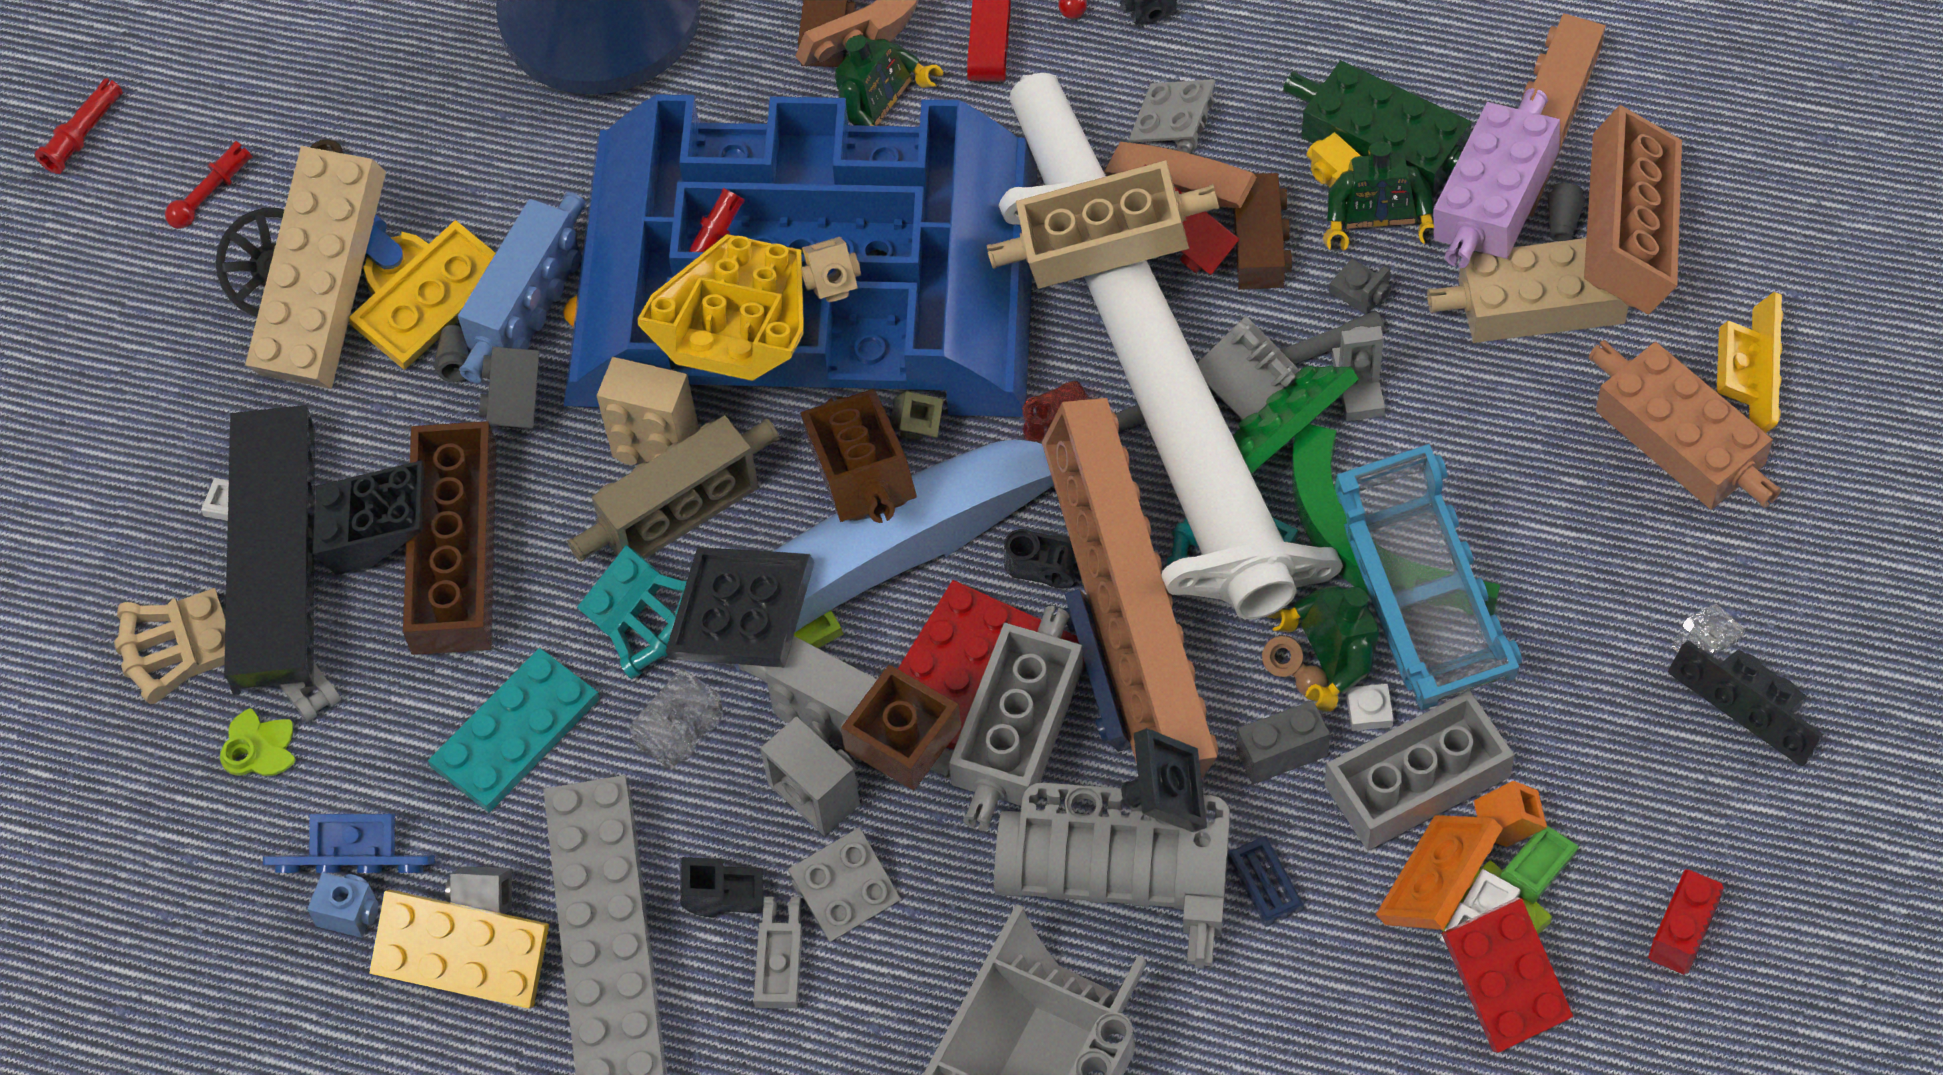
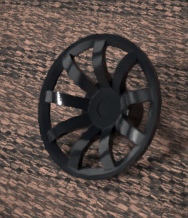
M262 208L250 211L239 217L228 227L217 248L215 263L221 288L234 305L254 317L258 316L259 308L253 307L245 302L244 299L259 285L265 287L276 246L275 243H271L266 218H283L285 209ZM254 220L256 221L261 240V246L258 248L237 233L244 225ZM230 241L247 252L251 257L250 262H225L226 251ZM251 272L253 278L236 294L229 283L226 273Z

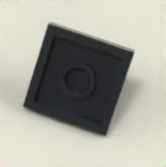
M1148 728L1133 733L1138 779L1127 781L1121 787L1122 797L1127 806L1137 808L1141 805L1142 814L1193 833L1207 828L1198 748Z

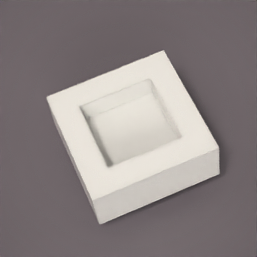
M1388 684L1352 687L1346 692L1352 731L1393 726Z

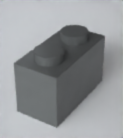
M492 347V356L484 355L482 378L490 379L489 394H481L479 417H487L486 421H489L491 427L533 430L539 360L538 350Z
M1311 700L1237 728L1236 752L1252 785L1327 757L1329 753L1330 732L1314 701Z

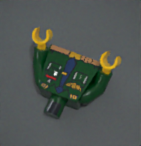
M856 35L847 40L845 47L848 55L835 71L839 98H846L848 121L852 125L878 126L912 81L911 72L915 74L916 83L922 88L937 86L930 81L928 73L935 77L943 76V70L938 65L922 66L918 63L919 58L900 45L886 39L871 40L862 35Z
M1376 142L1371 144L1369 156L1352 158L1348 171L1342 172L1329 189L1327 222H1331V228L1324 233L1323 243L1331 250L1332 237L1341 235L1340 247L1343 251L1347 249L1349 238L1342 231V223H1344L1345 229L1414 224L1417 223V217H1421L1422 223L1418 228V236L1420 241L1425 244L1424 230L1434 228L1432 218L1434 203L1428 181L1416 167L1406 165L1405 155L1401 153L1392 154V147L1388 143Z

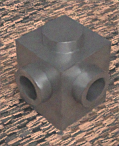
M463 866L451 873L450 878L446 882V901L505 914L512 910V868Z

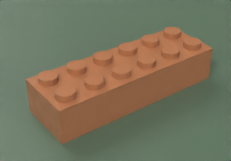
M1619 105L1593 133L1584 279L1589 281L1595 288L1603 289L1621 299L1626 305L1635 307L1649 315L1677 287L1682 140L1624 106Z

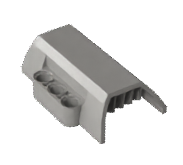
M1016 904L923 1075H1087L1096 1070L1104 1072L1105 1075H1124L1135 1052V1041L1132 1023L1122 1012L1144 971L1146 959L1137 956L1121 988L1113 992L1059 966L1035 933L1024 907ZM1111 1034H1121L1125 1037L1116 1044L1104 1041Z

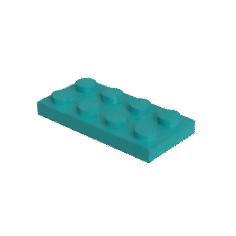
M538 648L428 760L429 765L434 771L490 813L600 700L598 691L541 648Z

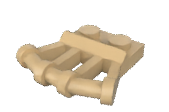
M216 588L179 601L173 598L167 605L140 606L132 602L119 604L117 617L120 619L118 638L115 639L114 645L117 653L122 655L124 660L121 664L124 676L131 678L142 690L141 696L149 704L160 701L189 677L224 665L226 616ZM171 621L135 634L136 622ZM175 638L178 645L145 657H141L138 654V651ZM181 662L161 679L154 680L148 674Z

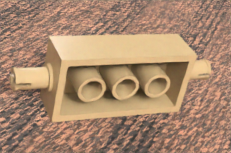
M1165 160L1017 200L1016 206L1022 229L1020 237L987 245L988 255L993 269L1026 259L1039 289L1189 249L1183 221H1186V216L1219 209L1214 185L1179 194V191H1175L1168 164Z
M1586 238L1513 247L1508 259L1482 252H1473L1468 266L1460 268L1458 279L1460 286L1439 289L1431 288L1427 290L1428 306H1431L1429 307L1430 313L1464 308L1473 343L1625 324L1629 306L1607 291L1595 288L1589 281L1584 279Z

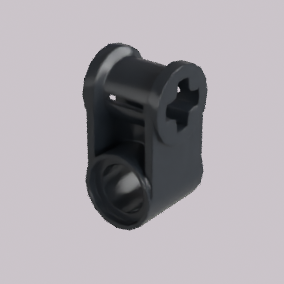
M1017 529L1007 535L1004 541V568L1011 577L1044 583L1051 587L1062 589L1069 588L1074 584L1075 576L1072 572L1076 558L1069 537L1052 536L1027 529ZM1026 552L1029 555L1025 557L1016 556L1014 553Z

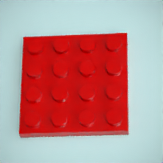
M955 580L951 581L898 667V670L959 704L961 728L947 746L952 750L955 749L1003 624L1008 623L1037 632L1041 623V619ZM1063 630L1060 639L1079 644L1076 635ZM1083 658V670H1084L1085 667H1086V665H1085V661H1084V658Z

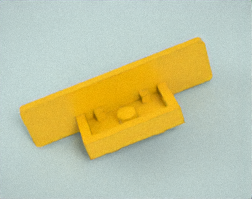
M1777 292L1771 293L1754 306L1752 310V330L1731 321H1727L1719 327L1717 393L1749 405V420L1765 433L1778 424L1781 415L1779 409V388L1782 381L1780 376V355L1782 353L1781 322L1783 320V311L1781 310L1782 295Z

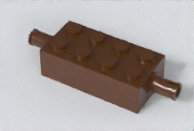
M875 389L845 398L836 396V401H833L831 397L824 405L800 412L812 454L840 522L860 520L869 514L873 521L883 523L880 514L884 513L886 520L889 521L893 517L896 507L904 505L908 500L917 498L906 456Z

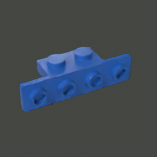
M309 814V855L263 856V865H275V873H299L300 865H316V873H340L341 865H357V873H381L382 865H398V873H422L423 865L435 863V855H395V814Z

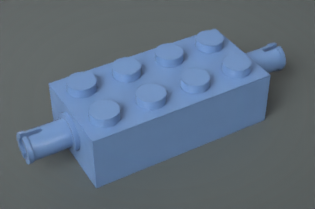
M572 192L565 193L558 208L529 199L458 314L470 353L464 364L459 368L460 374L466 380L473 383H480L482 381L484 355L492 356V347L528 350L529 342L534 333L541 330L544 326L547 311L553 301L556 302L560 299L565 281L571 272L574 273L577 270L581 261L576 231L573 228L581 212L586 208L585 200L579 195Z

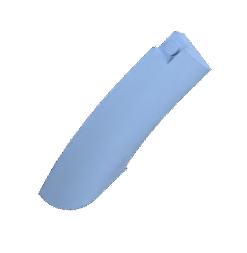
M1005 440L963 453L911 475L917 498L908 500L904 505L896 507L894 515L889 521L886 520L884 513L880 515L883 523L873 521L869 514L860 520L840 522L836 513L774 550L773 552L810 554L815 562L795 632L873 586L941 555L949 556L1054 486L1042 444L1027 440ZM733 664L738 671L740 668L739 664Z

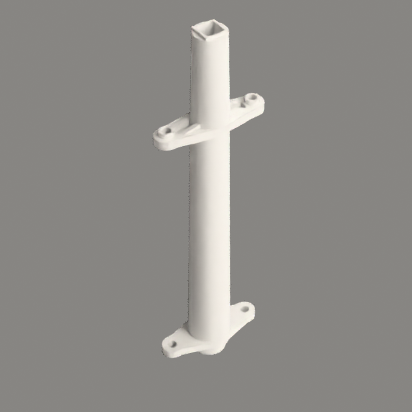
M1049 73L1023 75L1010 93V102L1045 185L1023 188L1014 187L1004 194L999 202V208L1005 221L1009 224H1020L1016 206L1017 200L1106 177L1056 75ZM1147 260L1084 276L1202 553L1201 556L1187 557L1174 561L1163 570L1161 576L1168 593L1172 595L1186 594L1220 599L1233 604L1239 617L1243 619H1258L1274 614L1287 606L1294 599L1297 587L1323 583L1335 577L1341 571L1343 565L1334 548H1319L1283 541Z

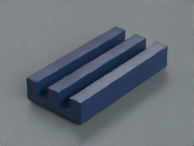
M1266 835L1228 852V859L1265 927L1272 925L1273 921L1278 918L1280 920L1288 918L1289 913L1295 912L1297 914L1303 911L1304 904ZM1259 849L1262 851L1289 902L1282 903L1254 851ZM1246 856L1274 909L1269 910L1241 857Z

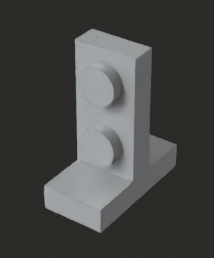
M1360 326L1349 331H1342L1340 347L1332 348L1333 366H1351L1359 378L1340 396L1346 421L1385 416V404L1379 382L1384 341L1381 326L1370 328Z

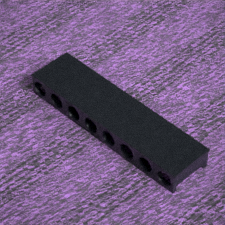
M308 405L230 413L224 677L227 679L233 695L241 694V689L299 682H304L305 687L314 686V555L312 552L315 517V427Z

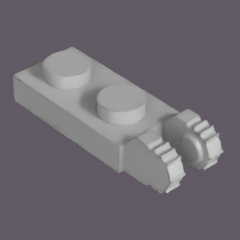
M775 897L764 898L762 923H759L754 987L755 1008L798 1009L803 931L801 925V897H791L788 904L789 923H775V916L777 914Z

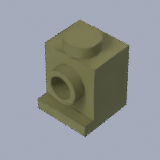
M905 391L894 398L890 422L892 428L901 431L900 436L909 439L922 440L924 436L937 438L943 399Z

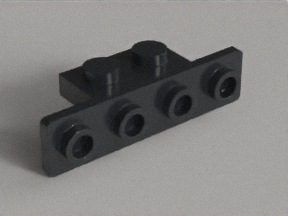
M1686 641L1682 644L1668 669V673L1799 766H1804L1809 761L1823 737L1819 730L1794 714L1801 707L1807 696L1796 689L1791 681L1777 676L1764 667L1758 658L1744 653L1740 649L1723 662H1720L1691 641Z

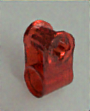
M1078 381L1066 382L1056 389L1028 399L1023 405V417L1025 420L1023 425L1024 439L1037 443L1042 442L1045 437L1044 427L1047 426L1048 431L1062 402L1090 399L1082 384Z

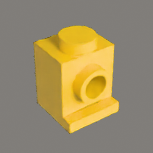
M1335 132L1324 140L1314 142L1306 154L1311 160V171L1315 179L1330 188L1342 172L1348 171L1350 160L1361 156Z

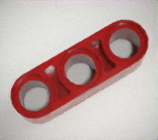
M972 0L967 59L968 81L1005 82L1011 0Z

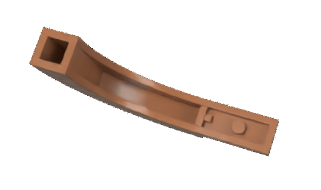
M876 0L860 10L808 30L803 35L795 57L803 66L816 61H826L833 54L845 50L847 40L856 35H862L875 41L878 39L891 41L905 28L919 0Z

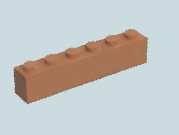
M1563 13L1558 27H1550L1545 43L1548 51L1546 54H1539L1534 68V75H1537L1535 82L1528 81L1524 90L1525 93L1528 89L1534 88L1532 101L1538 90L1546 94L1548 102L1540 115L1560 119L1559 152L1602 49L1606 25ZM1556 159L1528 216H1534Z

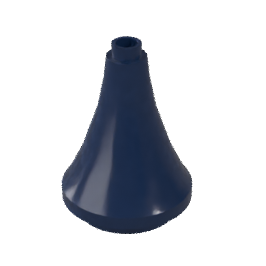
M497 0L496 15L502 41L508 54L517 66L527 75L544 85L578 94H604L626 90L661 74L673 65L688 48L696 33L701 12L700 0Z

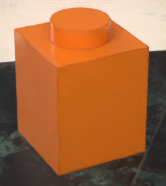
M1511 781L1473 800L1477 817L1494 818L1503 828L1495 841L1499 845L1509 847L1547 828L1538 790L1524 784Z

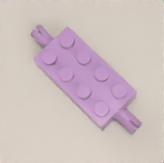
M1534 88L1525 91L1518 109L1490 102L1486 103L1433 209L1434 240L1451 244L1445 253V259L1450 265L1455 267L1461 256L1459 268L1467 267L1474 251L1508 259L1559 153L1560 119L1540 115L1548 102L1546 94L1541 90L1537 91L1533 101L1531 98L1534 94Z

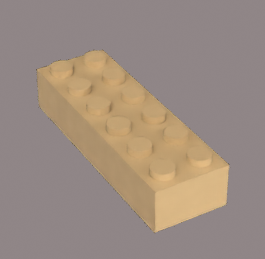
M305 146L300 147L245 366L259 375L332 389L349 322L348 317L351 314L386 171L373 159Z

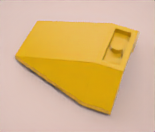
M726 234L650 296L638 317V326L677 365L753 381L789 360L803 336L801 250L786 247L782 244H771L748 239L744 236Z

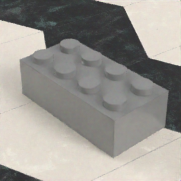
M1469 690L1326 763L1324 785L1367 851L1427 821L1434 817V815H1438L1508 779L1511 776L1514 753Z

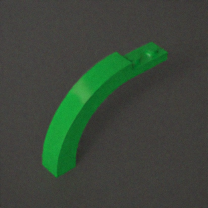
M1308 424L1294 437L1291 477L1293 497L1303 529L1314 547H1332L1337 551L1343 565L1338 574L1354 587L1363 589L1369 595L1346 536L1344 524H1347L1346 515L1342 505L1338 502L1331 475V463L1335 452L1337 430ZM1374 543L1393 594L1453 574L1407 561L1389 553ZM1483 581L1488 594V601H1485V605L1491 616L1495 613L1500 585ZM1460 591L1425 602L1431 606L1440 607L1444 605L1460 609L1466 614L1473 616L1466 596ZM1412 606L1404 610L1411 611Z

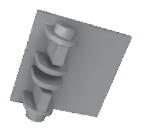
M1210 79L1150 84L1128 141L1133 143L1174 140L1178 151L1191 153V151L1197 148L1198 133L1203 131L1204 124L1208 119L1207 113L1214 103L1212 90L1216 81Z
M1247 316L1233 327L1197 363L1207 385L1241 420L1253 413H1258L1267 404V398L1276 391L1286 387L1296 377L1295 374L1300 371Z
M860 827L787 869L793 878L791 883L798 895L802 894L829 942L901 900Z

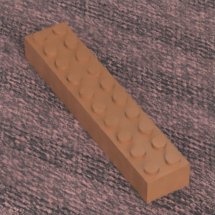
M1107 398L1062 402L1042 441V446L1135 761L1136 752L1133 733L1148 728L1198 748L1202 779L1217 758L1218 745L1215 736L1210 734L1207 726L1205 702L1202 697L1198 696L1196 690L1193 663L1187 660L1185 654L1182 627L1180 624H1176L1173 615L1172 594L1168 593L1161 576V558L1157 552H1154L1150 540V522L1146 516H1143L1139 504V487L1131 478L1129 454L1127 449L1122 447L1118 435V418L1114 412H1111Z

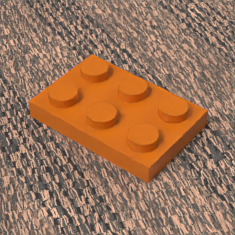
M1434 815L1381 904L1376 916L1385 925L1444 930L1447 923L1452 919L1454 911L1465 892L1472 885L1474 877L1486 856L1492 851L1494 843L1503 828L1494 818Z

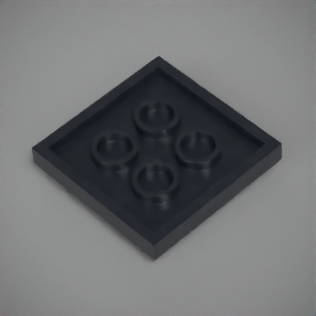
M697 547L666 648V653L670 659L785 668L815 563L811 555L805 553Z

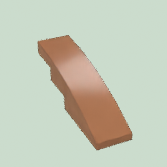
M1127 142L1119 143L1104 171L1107 176L1143 167L1145 164L1151 165L1166 160L1173 184L1182 193L1209 187V185L1213 184L1219 206L1232 208L1242 207L1257 178L1252 172L1216 160L1182 151Z

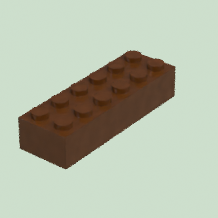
M489 421L411 426L410 463L420 460L424 462L422 532L406 542L403 634L412 655L491 650L497 445Z

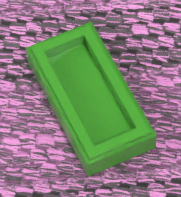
M1547 825L1546 829L1531 837L1502 871L1500 879L1519 888L1521 891L1519 895L1534 904L1575 856L1579 846Z

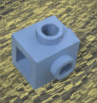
M322 872L307 910L316 927L363 938L367 925H372L376 919L378 901L365 879L351 874H347L343 878Z

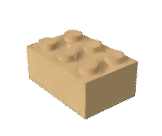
M612 357L597 393V399L613 458L628 465L649 462L664 453L673 443L682 442L698 432L699 426L687 374Z

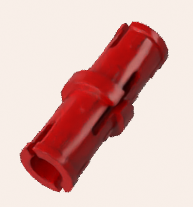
M723 187L722 193L708 217L703 216L700 222L703 226L688 252H705L726 234H730V231L727 229L745 200Z

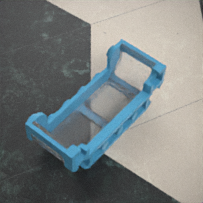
M1430 444L1337 474L1335 483L1338 502L1341 503L1346 515L1347 524H1344L1350 547L1403 683L1408 691L1414 690L1416 702L1421 710L1436 706L1440 700L1505 678L1507 681L1516 678L1519 669L1518 664L1522 663L1521 653L1515 640L1508 641L1503 634L1497 616L1495 614L1489 615L1485 605V601H1488L1485 584L1480 577L1475 579L1470 567L1474 563L1472 552L1466 541L1460 542L1455 528L1459 527L1456 512L1451 504L1445 505L1441 495L1443 488L1442 479L1448 477L1445 463L1441 455L1434 456Z

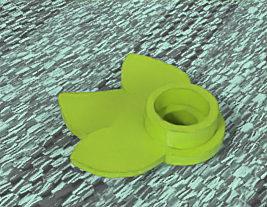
M252 708L243 711L229 725V739L224 743L220 752V762L223 768L228 773L237 776L246 775L250 772H255L262 776H274L286 771L296 760L286 750L292 739L293 722L290 719H280L260 723L258 716ZM248 754L243 760L235 761L239 755Z

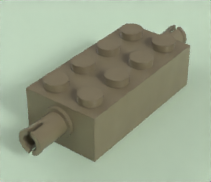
M724 415L715 422L704 424L697 433L684 441L673 443L664 453L651 461L637 465L630 474L617 482L606 484L597 494L592 496L597 515V524L576 537L567 540L572 553L579 562H582L585 558L608 544L617 556L627 545L646 559L754 492L759 486L753 455L773 442L780 440L774 425L766 418L741 435Z

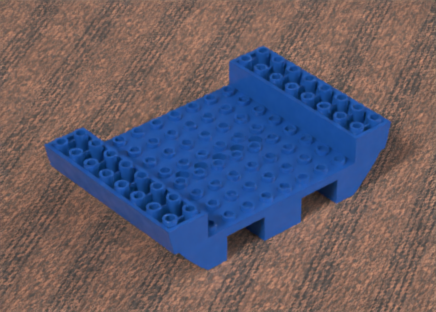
M656 94L620 118L608 130H600L598 135L564 406L599 407L597 393L612 357L685 373L688 376L689 384L946 390L948 415L1026 417L1032 271L1026 259L993 269L987 249L989 244L992 245L1020 237V233H1022L1020 224H1009L1005 221L999 208V202L1011 188L1036 187L1037 164L1026 138L1016 137L1005 127L961 100L922 99L920 127L848 125L846 98L770 96L767 124L699 123L694 95ZM723 187L745 200L727 229L730 231L729 235L744 236L748 239L771 244H782L795 249L841 237L846 242L849 254L855 253L861 271V276L855 277L858 288L848 291V297L832 302H827L826 297L819 299L813 289L807 291L802 277L803 336L789 360L753 381L677 365L638 326V317L650 296L704 253L688 251L703 226L700 224L703 216L708 217L722 193ZM873 250H883L887 253L886 256H867ZM801 254L802 267L807 266L805 256ZM834 268L829 270L827 275L831 274L834 271Z

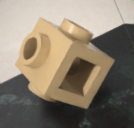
M841 237L802 247L807 266L802 267L801 272L807 291L813 289L819 299L826 297L827 302H832L848 297V291L858 288L855 277L861 276L859 263L855 253H848L846 242ZM834 268V271L831 274L827 275L829 270Z

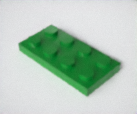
M1310 365L1304 367L1295 374L1296 377L1292 384L1286 389L1276 391L1267 398V405L1261 411L1247 416L1239 423L1240 429L1232 436L1251 474L1359 380L1351 366L1334 367L1329 365L1326 367H1313Z

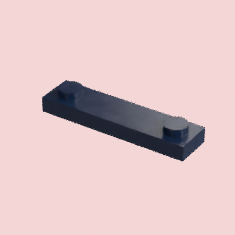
M1080 588L1065 593L1068 608L1063 610L1070 616L1066 624L1070 632L1076 631L1079 644L1082 645L1083 658L1101 715L1100 718L1096 719L1099 735L1103 742L1109 741L1117 752L1129 749L1131 744L1088 599Z

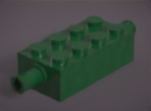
M1342 60L1339 61L1326 81L1321 84L1298 74V72L1292 71L1283 86L1284 93L1309 103L1303 111L1302 139L1314 143L1317 140H1324L1335 132L1361 156H1369V147L1373 143H1388L1392 147V154L1401 153L1405 155L1406 165L1416 167L1428 181L1432 198L1435 197L1452 173L1470 137L1472 121Z

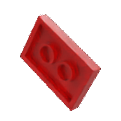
M1522 898L1512 899L1441 933L1493 1052L1499 1053L1574 1017Z

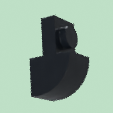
M682 857L680 862V904L690 913L709 918H717L719 911L761 913L763 908V868L724 866V859Z

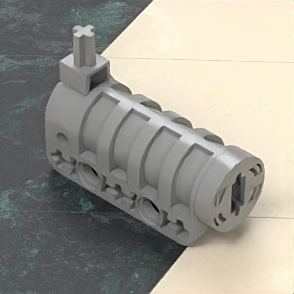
M1035 783L1024 792L1021 812L1001 811L995 852V895L1037 896L1054 900L1074 899L1087 900L1092 903L1107 904V902L1142 907H1174V909L1184 910L1183 933L1189 934L1187 964H1193L1195 968H1204V965L1212 966L1214 937L1221 936L1229 845V807L1219 797L1203 795L1205 813L1207 814L1208 810L1215 811L1217 818H1215L1214 823L1207 822V828L1193 833L1150 816L1144 817L1141 805L1137 808L1131 807L1132 811L1129 816L1121 815L1120 810L1123 804H1126L1122 797L1121 788ZM1039 798H1047L1048 805L1045 806V809L1037 810L1036 804ZM1060 798H1066L1065 811L1059 810ZM1079 799H1088L1095 804L1096 808L1092 814H1079L1073 812L1072 805ZM1102 801H1108L1107 814H1103Z

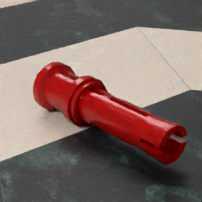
M104 78L92 95L76 111L74 116L66 124L58 125L53 130L54 136L45 147H39L34 154L37 161L48 171L61 174L65 169L64 163L74 152H80L84 147V138L123 94L121 87L113 80L109 81L108 78Z

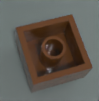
M889 664L842 725L841 732L845 751L915 791L960 730L959 704Z

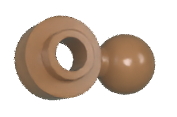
M1280 635L1267 642L1262 652V661L1265 668L1271 674L1279 677L1293 675L1296 678V687L1303 696L1306 695V691L1311 685L1328 686V678L1323 669L1313 665L1306 666L1302 663L1303 650L1297 640L1290 636ZM1286 648L1290 651L1291 659L1287 663L1277 661L1275 653L1278 649Z

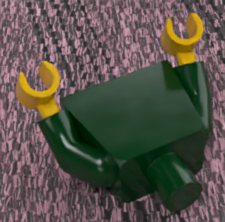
M1339 586L1325 587L1296 601L1294 608H1282L1278 612L1267 616L1273 619L1282 617L1279 626L1274 627L1272 630L1287 633L1293 632L1297 628L1299 618L1303 619L1301 626L1330 682L1328 687L1317 684L1311 685L1306 691L1305 697L1309 700L1318 701L1315 705L1318 710L1323 712L1334 710L1338 703V694L1340 692L1345 694L1359 681L1368 678L1373 667V656L1379 637V628L1367 606L1368 594L1358 587L1345 589Z

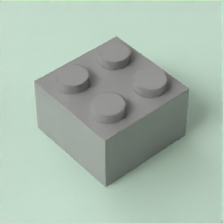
M796 716L760 748L768 785L824 837L860 805L857 789L859 783L856 780L854 771L856 768L855 763L843 750L839 749L836 752L827 744L825 735L814 724L811 723L807 726Z

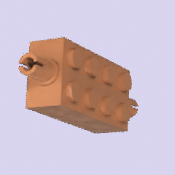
M1606 340L1601 341L1600 346L1597 344L1589 354V360L1611 377L1600 386L1596 412L1710 510L1716 507L1739 486L1757 500L1763 508L1769 506L1768 500L1771 503L1776 500L1781 492V488L1758 471L1766 464L1773 439L1655 341L1637 357L1629 361L1610 346Z

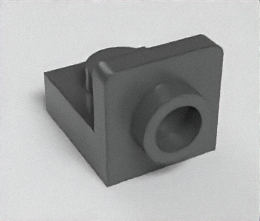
M1351 259L1331 281L1329 292L1366 315L1376 304H1383L1389 296L1392 288L1389 285L1391 270L1383 266L1375 273L1356 260Z

